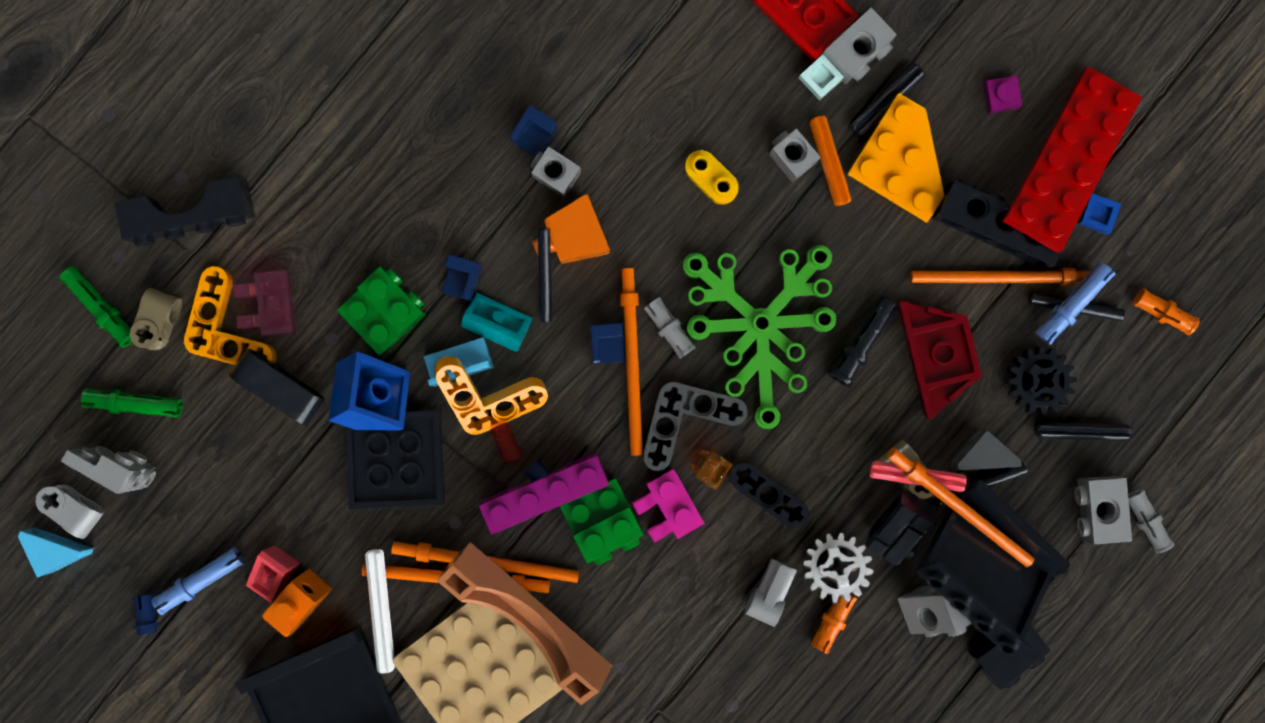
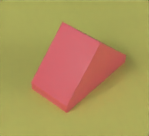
M276 545L262 550L257 556L246 586L272 603L300 562Z

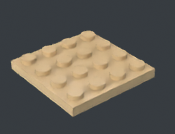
M474 603L464 604L393 658V664L437 723H518L562 690L557 685L553 671L544 654L520 626L499 612Z

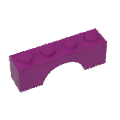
M596 451L570 462L555 472L518 487H512L487 497L481 501L479 508L492 535L609 485V479Z

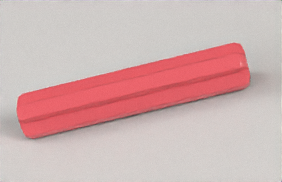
M873 461L871 463V478L922 486L919 483H913L905 477L903 470L894 463ZM927 469L926 472L948 490L958 492L965 490L966 476L964 474Z

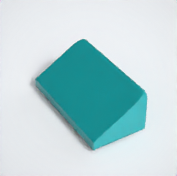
M476 292L463 315L461 326L468 331L517 352L533 318Z

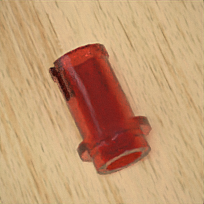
M508 422L490 429L501 453V456H499L500 460L503 459L504 463L507 464L522 457L520 451L523 449L522 447L518 448Z

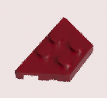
M906 301L898 302L897 306L925 419H932L948 403L958 398L968 386H972L982 377L968 317L954 312L941 311V309L910 304V302Z

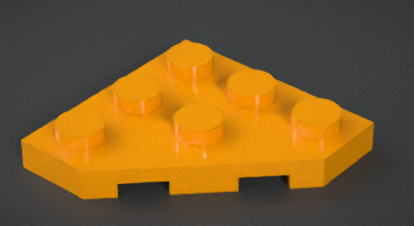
M898 93L847 175L925 223H928L945 196L928 116L924 107Z

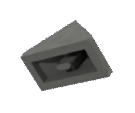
M978 430L950 461V468L955 470L1022 467L1021 459L988 430Z

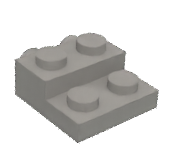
M102 446L93 448L82 447V449L67 450L61 460L64 464L116 494L146 488L151 484L156 475L155 467L147 463L148 458L133 450L114 454L111 450Z

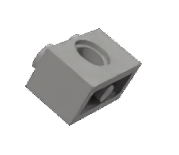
M870 8L824 51L823 55L844 76L842 82L845 85L853 78L858 82L871 69L868 64L875 57L880 61L894 48L890 43L897 34ZM853 44H863L867 49V54H858L854 50Z
M1106 476L1077 479L1078 486L1075 487L1074 495L1076 503L1080 506V518L1077 521V528L1082 541L1091 544L1132 542L1127 478ZM1103 502L1105 504L1106 511L1104 515L1099 518L1097 515V507L1100 503Z
M930 586L917 587L898 598L910 634H925V637H933L941 633H947L949 637L965 633L967 631L966 627L971 624L964 615L955 610L940 593Z

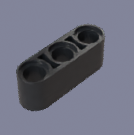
M249 348L229 373L230 378L290 418L306 426L325 401V398L320 393Z

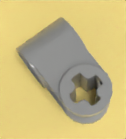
M67 484L43 488L36 496V506L41 513H44L61 525L69 534L81 539L87 537L105 512L96 502L86 498Z

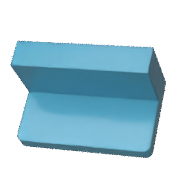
M485 338L424 356L431 378L428 380L429 386H438L434 368L437 361L443 357L452 356L458 358L468 375L494 368ZM450 369L445 371L452 381L456 380L454 372Z

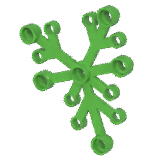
M816 245L812 247L806 254V264L797 274L795 268L799 261L797 252L791 249L783 251L779 256V263L783 269L784 289L767 308L754 309L735 292L733 270L736 267V258L732 254H722L717 260V267L721 271V279L708 268L707 259L702 254L691 253L684 259V273L692 279L701 278L712 288L693 287L688 293V300L692 305L700 306L704 302L727 301L745 317L740 319L709 320L704 315H695L687 323L688 335L695 340H703L710 333L746 331L733 347L726 349L723 353L724 362L730 366L738 365L742 360V354L756 340L757 353L735 378L726 382L725 391L729 396H740L744 392L746 383L758 371L760 406L754 413V420L763 429H772L780 421V413L773 406L771 370L787 383L788 389L793 393H801L807 387V380L804 376L792 372L770 352L769 339L785 352V356L789 361L798 362L805 356L804 347L799 343L790 341L778 329L812 327L815 331L823 333L833 329L836 324L835 313L827 307L818 308L812 314L777 316L793 297L815 295L818 298H825L831 293L832 284L827 279L806 283L816 271H822L831 264L832 253L826 246ZM816 252H822L825 255L823 263H818L815 260ZM785 254H791L794 257L792 265H787L784 262L783 257ZM723 258H730L732 267L729 269L723 268L721 260ZM694 259L701 262V269L697 271L692 270L690 262ZM818 283H824L827 286L825 294H820L817 291ZM696 290L703 293V300L700 302L692 299V293ZM821 314L828 315L829 323L827 325L820 324L819 316ZM762 317L767 320V327L765 329L757 327L756 321L758 318ZM701 321L705 324V331L703 333H697L694 330L696 322ZM792 347H798L800 350V356L796 359L790 356L789 351ZM734 350L738 353V360L736 362H730L727 359L729 351ZM794 378L802 380V387L799 390L792 387L791 383ZM733 381L740 384V391L736 394L731 393L729 390V385ZM765 411L773 413V420L770 423H766L762 419Z

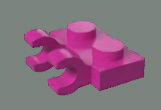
M674 469L647 483L646 485L650 493L632 502L638 515L658 504L666 518L647 530L654 543L672 531L676 538L679 539L705 524Z

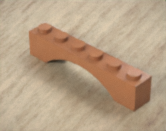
M471 542L453 558L437 582L461 602L474 603L491 608L520 626L544 654L553 671L557 685L580 705L600 692L613 666Z

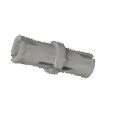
M660 297L644 308L660 330L658 333L661 338L663 336L666 338L679 359L696 348L680 327V320H675Z
M1138 489L1129 493V505L1138 519L1136 524L1140 530H1144L1154 548V552L1157 554L1163 553L1173 548L1174 543L1162 524L1163 517L1154 510L1145 490Z

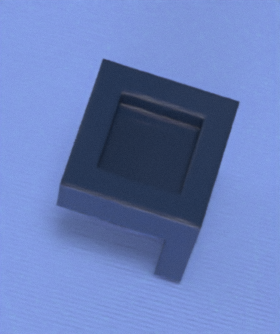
M529 105L510 135V139L514 145L536 157L540 151L544 152L558 130L557 122Z
M448 254L445 267L449 270L442 290L443 293L472 301L483 266L477 262Z
M622 323L591 325L593 363L624 362L625 352Z

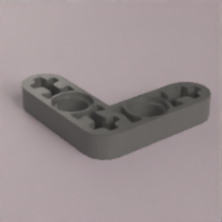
M677 382L665 384L657 398L643 453L646 466L654 471H660L670 464L683 413L730 426H737L743 423L747 417L748 410L746 404L738 398ZM672 387L678 388L677 394L682 395L681 400L675 401L672 410H679L677 417L667 412L659 413L661 405L667 408L668 398L664 397L665 391H671ZM699 395H706L711 399V409L706 413H700L694 407V401ZM717 398L723 399L721 406L731 407L733 403H736L737 409L741 411V416H735L734 420L730 421L728 420L729 414L719 411V418L713 417L717 409ZM668 417L673 421L674 429L669 435H661L657 432L656 423L660 418ZM652 436L660 440H671L669 447L663 444L662 454L666 456L665 461H659L658 465H653V459L648 457L649 452L656 451L658 444L657 442L651 443Z

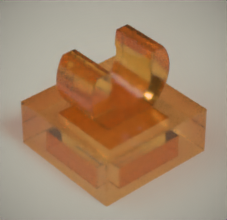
M701 450L699 454L705 457L706 461L702 467L691 464L690 468L697 473L695 478L717 490L733 464L714 451L708 453L705 450Z

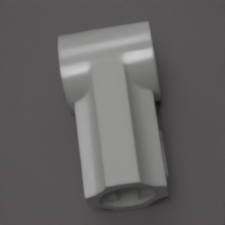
M771 558L759 587L753 590L747 602L745 614L775 627L784 610V598L797 570Z

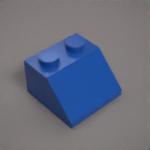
M358 351L337 362L328 421L355 430L404 429L410 371Z

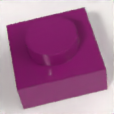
M1017 76L987 80L983 83L988 114L1019 109L1023 106Z

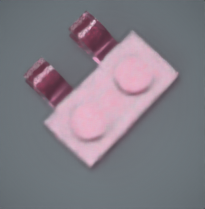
M287 270L254 273L255 283L233 285L234 298L249 299L257 297L259 314L236 316L238 329L260 328L261 336L296 332L289 273Z

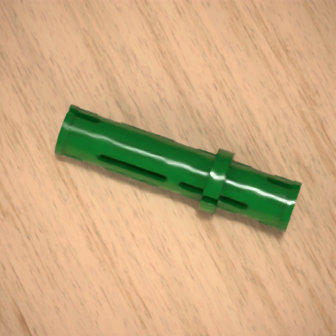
M76 266L64 270L60 274L59 280L69 288L97 319L96 324L98 327L106 329L121 348L132 343L129 335L131 328L120 317L121 312L115 307L112 308L78 271Z
M85 388L81 395V402H83L81 406L83 408L109 410L113 414L132 412L179 418L183 410L181 398L124 393L121 389L102 391Z

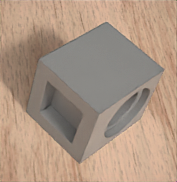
M797 128L790 134L784 131L772 141L774 147L769 153L792 183L821 158ZM795 147L800 153V159L790 160L787 158L785 148Z
M549 146L544 153L540 151L531 164L533 178L563 198L566 197L581 174L580 166ZM552 164H558L563 168L561 175L557 178H550L546 175V169Z

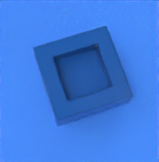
M1092 193L1077 224L1105 235L1110 234L1121 204Z

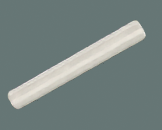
M373 549L366 552L365 561L376 667L379 673H389L393 671L395 665L393 664L394 649L384 552L381 549Z

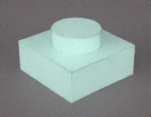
M824 55L820 56L799 76L802 83L819 101L844 78Z

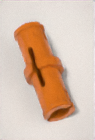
M1142 288L1133 300V306L1139 307L1155 316L1157 322L1161 324L1168 323L1184 332L1187 336L1191 335L1200 323L1198 317H1194L1178 308L1176 302L1172 300L1166 301L1149 292L1146 288Z
M850 594V601L846 602L843 596H839L837 602L832 603L828 612L823 613L821 617L823 622L810 645L828 654L839 631L844 630L846 626L844 622L858 598Z

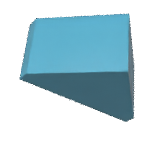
M36 527L22 530L18 535L37 577L66 567L92 554L94 549L93 547Z

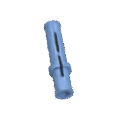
M1099 262L1060 306L1056 305L1052 309L1053 313L1034 332L1038 338L1051 345L1068 325L1072 326L1076 322L1075 318L1100 292L1105 284L1116 275L1115 272L1103 262Z
M233 547L190 576L177 579L174 586L151 599L153 607L156 608L160 605L161 607L156 611L160 615H164L181 602H189L194 599L197 592L237 567L244 565L245 559L241 554L237 557L236 554L240 551Z

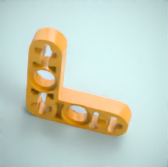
M212 266L205 269L199 280L184 336L185 348L192 354L233 365L237 364L248 348L256 352H261L263 348V354L267 355V359L275 364L277 354L271 345L221 332L233 286V278L227 270L220 267ZM219 273V278L223 279V284L216 285L215 287V284L210 283L211 277H217ZM214 291V294L220 295L219 300L205 297L206 292L213 294ZM211 302L216 307V314L212 319L206 320L201 314V308L205 303ZM198 322L205 325H212L211 330L204 328L203 331L202 327H197ZM202 335L203 339L207 340L206 346L200 345L199 347V344L195 343L194 339ZM229 340L235 341L238 345L237 354L231 358L227 357L223 352V346Z
M452 356L443 357L435 364L434 372L440 389L463 429L471 435L482 434L538 409L546 403L548 398L543 381L535 377L526 378L481 398L465 367L458 358ZM448 369L455 373L456 382L453 384L449 375L445 373ZM534 390L537 394L531 396L528 392ZM468 391L471 393L470 398L465 401L454 399L458 392ZM516 396H519L520 401H522L521 403L517 402ZM509 401L512 403L508 410L499 411L496 409L500 402ZM487 409H491L492 416H489L488 411H486ZM476 416L480 420L475 422L471 417Z

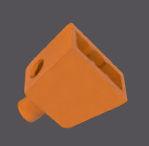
M588 194L544 220L546 227L550 228L551 253L557 252L561 264L610 253V248ZM537 238V239H535V240H532V243H533L534 248H535V250H536V253H537V255H538V238Z
M309 568L288 584L264 612L262 617L283 636H291L295 634L333 588ZM305 585L312 590L313 594L305 591L302 586Z

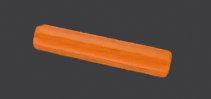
M824 115L811 119L809 125L818 154L821 157V164L835 206L848 204L851 201V196L827 118Z

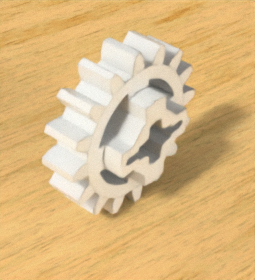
M843 533L839 534L837 540H833L832 536L827 534L826 543L823 544L817 539L815 541L817 550H807V554L812 560L804 561L803 566L811 568V571L806 573L804 577L805 579L814 580L810 587L812 591L818 588L822 590L821 599L830 594L832 595L833 603L837 602L839 596H843L844 600L849 602L851 592L859 597L862 594L859 586H869L870 583L864 576L872 575L873 570L866 568L865 564L871 562L872 558L870 556L863 557L862 553L866 548L865 545L858 548L854 546L855 537L846 542L844 541ZM839 547L847 549L854 556L847 557L840 553ZM827 551L828 559L826 563L816 567L820 555ZM835 560H838L840 565H848V567L843 569L841 576H838L836 571H828L829 568L833 567ZM859 569L857 580L850 586L848 579L850 572ZM821 579H830L836 583L838 589L827 586Z

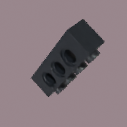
M963 179L954 180L946 186L944 190L945 196L932 217L933 220L1042 269L1051 268L1056 265L1062 251L1056 253L1036 240L1031 243L1026 239L1025 234L1008 224L1005 230L997 226V215L1005 217L1011 206L1004 202V197L992 192L985 194L978 191L975 184ZM969 202L974 203L978 207L979 214L977 217H973L968 213L967 205Z

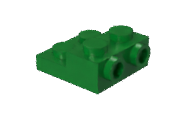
M382 267L375 270L357 287L358 291L337 309L340 315L379 356L387 352L426 315L421 308L424 302L413 291L407 293L400 286L403 280L392 268L386 271Z
M616 477L609 480L608 486L560 506L587 564L594 561L595 565L598 566L613 558L612 551L622 547L625 552L641 544L639 538L644 536V533Z

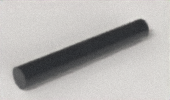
M542 227L538 228L540 321L550 322L552 321L550 228Z
M1032 292L1028 302L1030 305L1053 309L1056 305L1060 306L1066 299ZM1088 303L1079 314L1121 322L1124 319L1125 310Z
M1022 462V467H1008L970 481L966 485L981 479L991 488L1026 475L1028 471ZM951 491V492H952L954 495H956L958 491ZM935 496L939 506L945 505L944 502Z

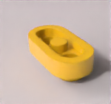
M697 150L688 156L685 163L686 175L714 203L724 205L735 199L739 189L737 179L711 153L705 150ZM697 161H704L707 168L700 171L695 167V163ZM725 182L728 184L729 190L727 192H720L717 185Z

